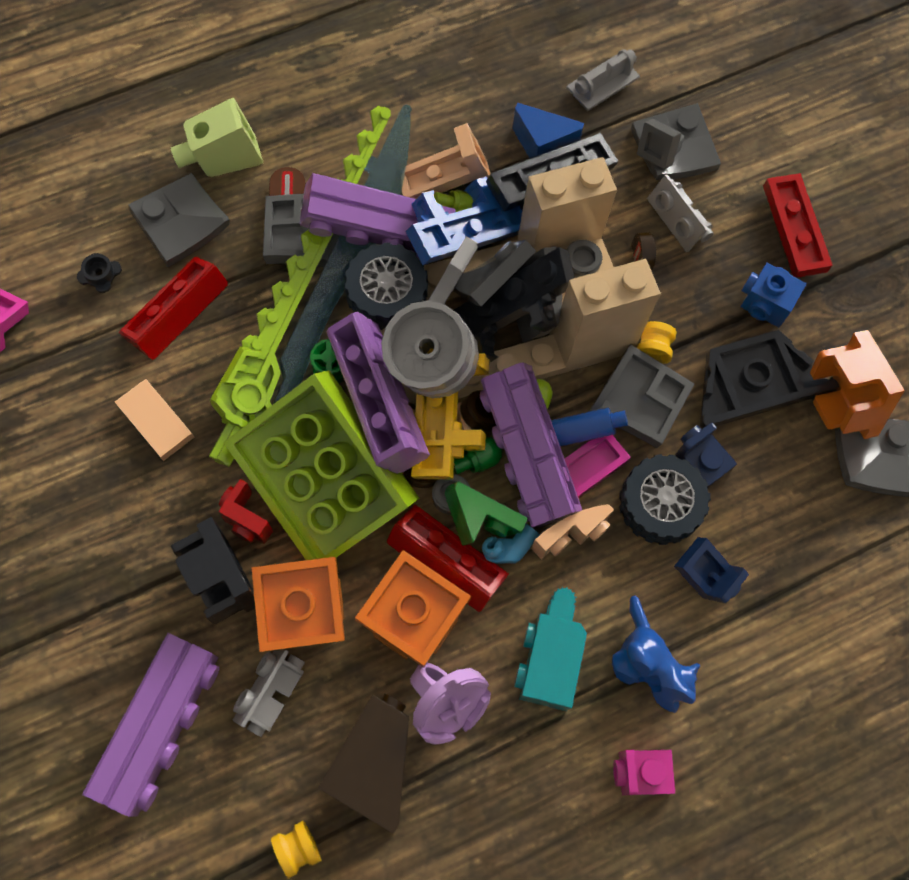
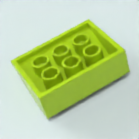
M329 370L311 375L223 442L305 560L328 557L337 558L420 499L402 472L397 474L376 466L356 409Z

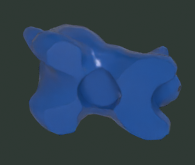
M636 595L631 596L629 611L635 624V630L626 638L622 648L612 656L613 671L620 681L628 685L646 682L653 693L655 701L662 708L675 713L680 707L679 701L688 704L695 702V684L697 672L701 666L699 663L690 666H683L678 663L670 653L665 641L650 628L639 598Z

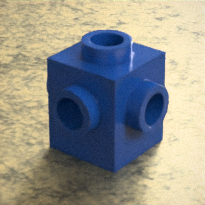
M766 263L760 274L752 272L741 291L747 294L740 307L747 310L754 318L767 321L779 328L793 310L807 283L790 275L787 270L781 267H775Z

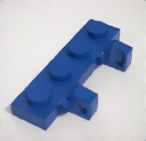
M482 177L474 180L465 189V192L473 198V207L449 214L448 211H444L442 205L437 203L433 196L434 190L420 194L411 204L418 223L412 224L405 232L422 265L454 256L466 236L477 242L478 248L517 236L522 217L520 206L504 212L486 184L488 178Z

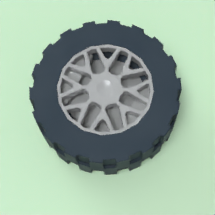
M390 243L370 245L369 248L366 250L362 249L354 259H351L349 268L345 272L344 284L349 308H352L353 313L358 311L366 316L367 319L376 322L380 330L385 329L393 316L411 303L427 301V270H424V265L416 257V253L411 249H405L403 245H391Z
M662 454L654 455L651 459L646 458L642 460L638 466L631 470L619 494V499H621L619 509L620 513H623V521L627 526L631 527L637 537L641 536L645 541L649 543L657 542L659 545H667L670 542L675 544L683 538L689 537L703 523V519L708 514L710 508L708 507V502L711 500V497L707 490L708 483L706 479L702 478L701 471L697 467L694 468L689 464V461L676 458L675 455L662 456Z

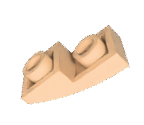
M609 504L572 514L534 540L531 549L542 560L549 552L557 556L572 541L568 536L569 534L579 545L589 537L595 542L611 526L607 520L614 509Z

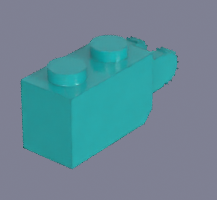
M567 587L557 589L556 592L554 591V596H551V600H549L550 605L547 606L546 615L540 613L535 624L528 623L523 647L530 648L527 664L519 663L514 683L515 688L521 689L519 700L563 711H568L573 706L587 632L581 623L573 622L576 597L574 596L575 592L571 591L572 589L569 590Z

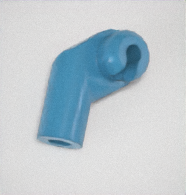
M525 524L522 532L517 533L513 539L487 538L482 544V551L485 558L494 564L517 563L532 547L534 540L540 534L531 526Z

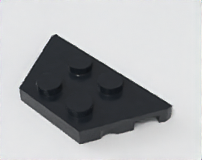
M780 330L710 349L706 355L700 428L703 429L712 422L715 426H720L815 398L816 395L834 392L840 386L833 377L829 380L827 378L813 380L810 371L814 360L803 351L796 349L792 341Z

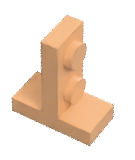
M468 123L454 128L458 142L457 146L396 169L403 196L417 199L424 192L434 190V194L435 192L443 193L478 178L489 177L491 172L487 159Z

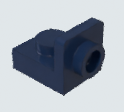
M713 422L703 429L696 425L680 439L683 445L675 454L677 458L681 460L686 459L694 468L697 467L701 471L702 478L706 479L708 487L737 465L735 460L712 435L717 429Z

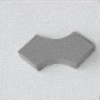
M467 236L465 237L428 301L446 303L477 250V242Z

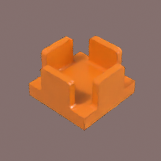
M868 330L853 333L850 342L846 346L820 351L810 371L813 380L833 376L840 386L837 391L816 395L813 400V404L826 428L830 430L840 428L843 434L860 431L864 439L879 436L905 391Z
M402 551L359 611L355 620L370 630L373 636L406 660L410 658L424 668L432 655L438 652L458 622V618L470 601L471 596L405 551Z
M336 557L251 567L260 652L345 641L343 625L345 617Z

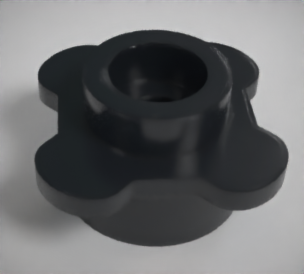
M93 253L83 260L81 271L77 274V279L80 284H89L94 286L99 293H105L111 289V282L114 277L121 274L122 267L117 261L110 262L105 255ZM103 271L101 275H96L97 272Z

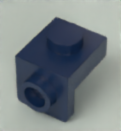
M697 537L674 565L702 598L721 603H727L739 593L742 583L749 576V573L743 567L731 566L707 538Z

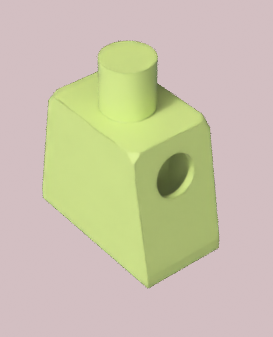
M234 98L228 99L186 120L183 126L188 142L171 147L173 158L179 168L198 162L209 177L264 164L256 136Z

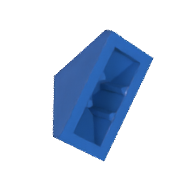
M517 103L512 129L527 155L532 159L580 141L584 123Z

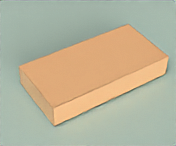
M147 379L115 401L116 405L163 461L195 438Z

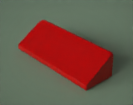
M194 257L120 330L119 334L148 358L154 360L227 287L228 281L216 265Z
M416 504L393 526L387 538L388 545L400 554L402 551H405L469 594L471 599L468 605L478 612L484 609L509 575L497 564L488 561L482 553L470 544L463 546L459 536Z

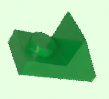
M459 481L447 486L444 492L463 546L474 543L483 522L486 523L484 529L488 532L505 538L506 535L521 533L528 519Z

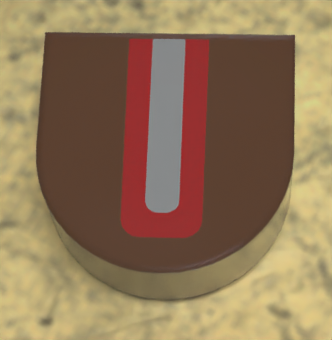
M283 167L276 170L270 178L269 196L304 194L306 183L303 174L292 167Z

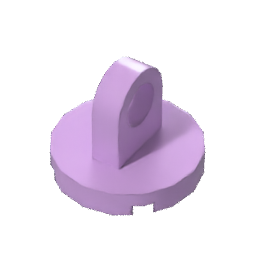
M427 663L424 668L418 665L410 678L412 686L421 696L413 713V725L425 742L436 745L453 741L456 738L453 733L461 728L465 732L468 729L470 730L483 716L490 702L491 693L487 689L489 686L487 680L478 671L471 668L459 669L447 674L439 667Z

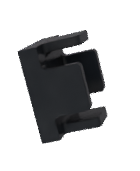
M212 517L198 523L197 527L199 530L171 545L174 554L178 557L176 563L191 593L194 596H201L207 607L203 612L213 625L241 610L249 612L255 608L254 590L225 534Z

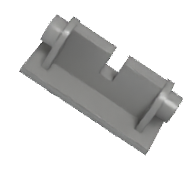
M622 49L617 55L588 73L579 76L577 80L567 85L566 88L589 111L640 78V75L633 69L634 62L637 60L634 51Z
M665 175L648 196L647 200L683 249L689 252L699 239L701 242H705L713 236L714 233L711 230L713 225L706 221L698 209L694 210L691 207L694 203L682 189V184L675 182L668 175Z
M285 649L274 650L272 653L268 651L263 656L256 669V674L259 675L251 690L245 689L241 693L233 709L236 715L232 721L243 728L248 720L251 721L247 729L260 737L263 736L265 730L270 732L284 707L282 703L271 698L274 692L278 691L286 697H290L304 673L301 668L305 662L291 654L287 661L284 660L289 652Z

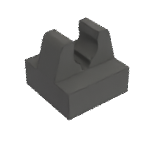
M652 118L644 122L637 155L666 169L673 165L675 155L681 150L684 135Z

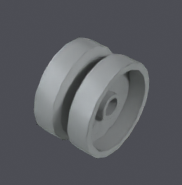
M433 301L411 303L398 311L387 324L381 342L383 361L391 375L416 394L430 398L451 396L464 388L475 374L479 360L477 340L459 314L447 305ZM430 348L434 349L430 354H427Z

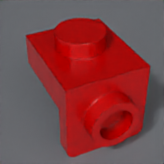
M240 479L235 487L230 486L226 489L220 499L219 506L221 508L218 512L226 523L233 526L231 532L248 543H252L256 539L265 544L273 530L267 520L244 508L252 495V490L247 482Z

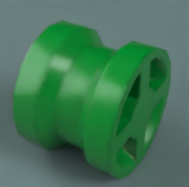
M322 340L315 344L310 354L313 373L329 370L338 383L344 381L330 340Z

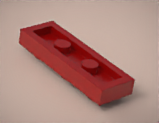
M801 173L767 178L763 188L792 275L798 278L827 273L833 265Z

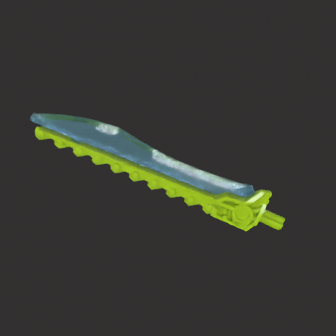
M378 105L370 111L373 131L365 129L357 135L360 155L350 154L343 159L346 180L343 181L357 184L365 170L369 172V175L363 186L400 195L408 160L410 113L412 111L410 105H404L399 111L377 158L371 154L391 116V110ZM309 229L301 234L304 255H294L286 261L289 282L279 281L272 286L274 309H267L265 307L256 314L259 336H252L250 334L241 341L242 347L240 346L210 398L212 407L222 417V423L226 424L209 455L215 462L227 467L231 466L234 457L223 442L272 406L270 400L281 373L283 380L273 404L301 384L310 362L311 350L318 343L335 305L345 290V272L349 268V262L357 256L359 251L362 249L366 250L370 245L376 243L368 242L366 245H355L347 242L346 236L339 235L277 362L275 352L332 235L328 237L314 235L309 232Z

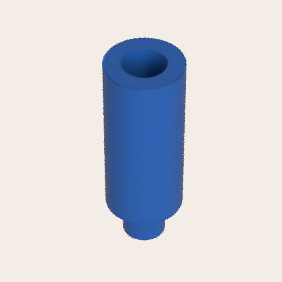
M609 407L551 420L560 446L615 435V428L628 426L625 410L611 413Z

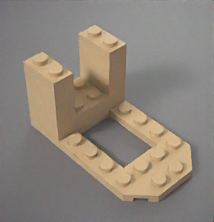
M604 157L528 177L518 240L512 242L526 240L538 252L543 248L554 246L566 250L574 241L589 240L600 248L603 259L598 272L569 280L566 292L562 294L559 324L549 333L550 336L494 351L498 358L489 363V375L524 362L532 366L536 378L545 379L621 357L630 344L636 347L661 293L647 259L614 267L602 236L617 188ZM505 244L475 251L463 273L491 259ZM452 258L424 265V270H427L428 274L427 301ZM452 291L448 300L460 297V295ZM385 329L381 330L382 335H384ZM489 375L473 376L467 385L458 391V403H461L472 392L484 390L481 379ZM402 383L409 400L408 404L415 410L416 393Z

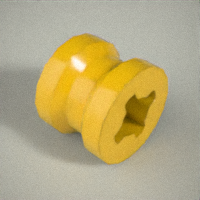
M647 322L640 337L641 342L637 344L636 348L660 363L667 364L672 360L673 351L670 346L676 339V329L662 322Z
M304 821L295 824L293 831L286 835L278 833L271 837L276 857L288 879L298 874L299 868L305 864L315 865L321 861L316 843Z

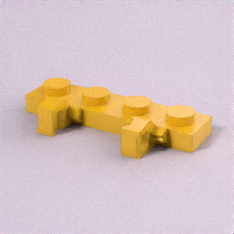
M430 348L427 354H430L434 349ZM485 353L479 354V360L473 376L489 375L490 360L486 357ZM458 391L451 396L430 398L416 394L415 418L430 456L412 467L411 476L414 479L453 480L455 458H464V450H485L486 434L482 430H462V423L457 422Z

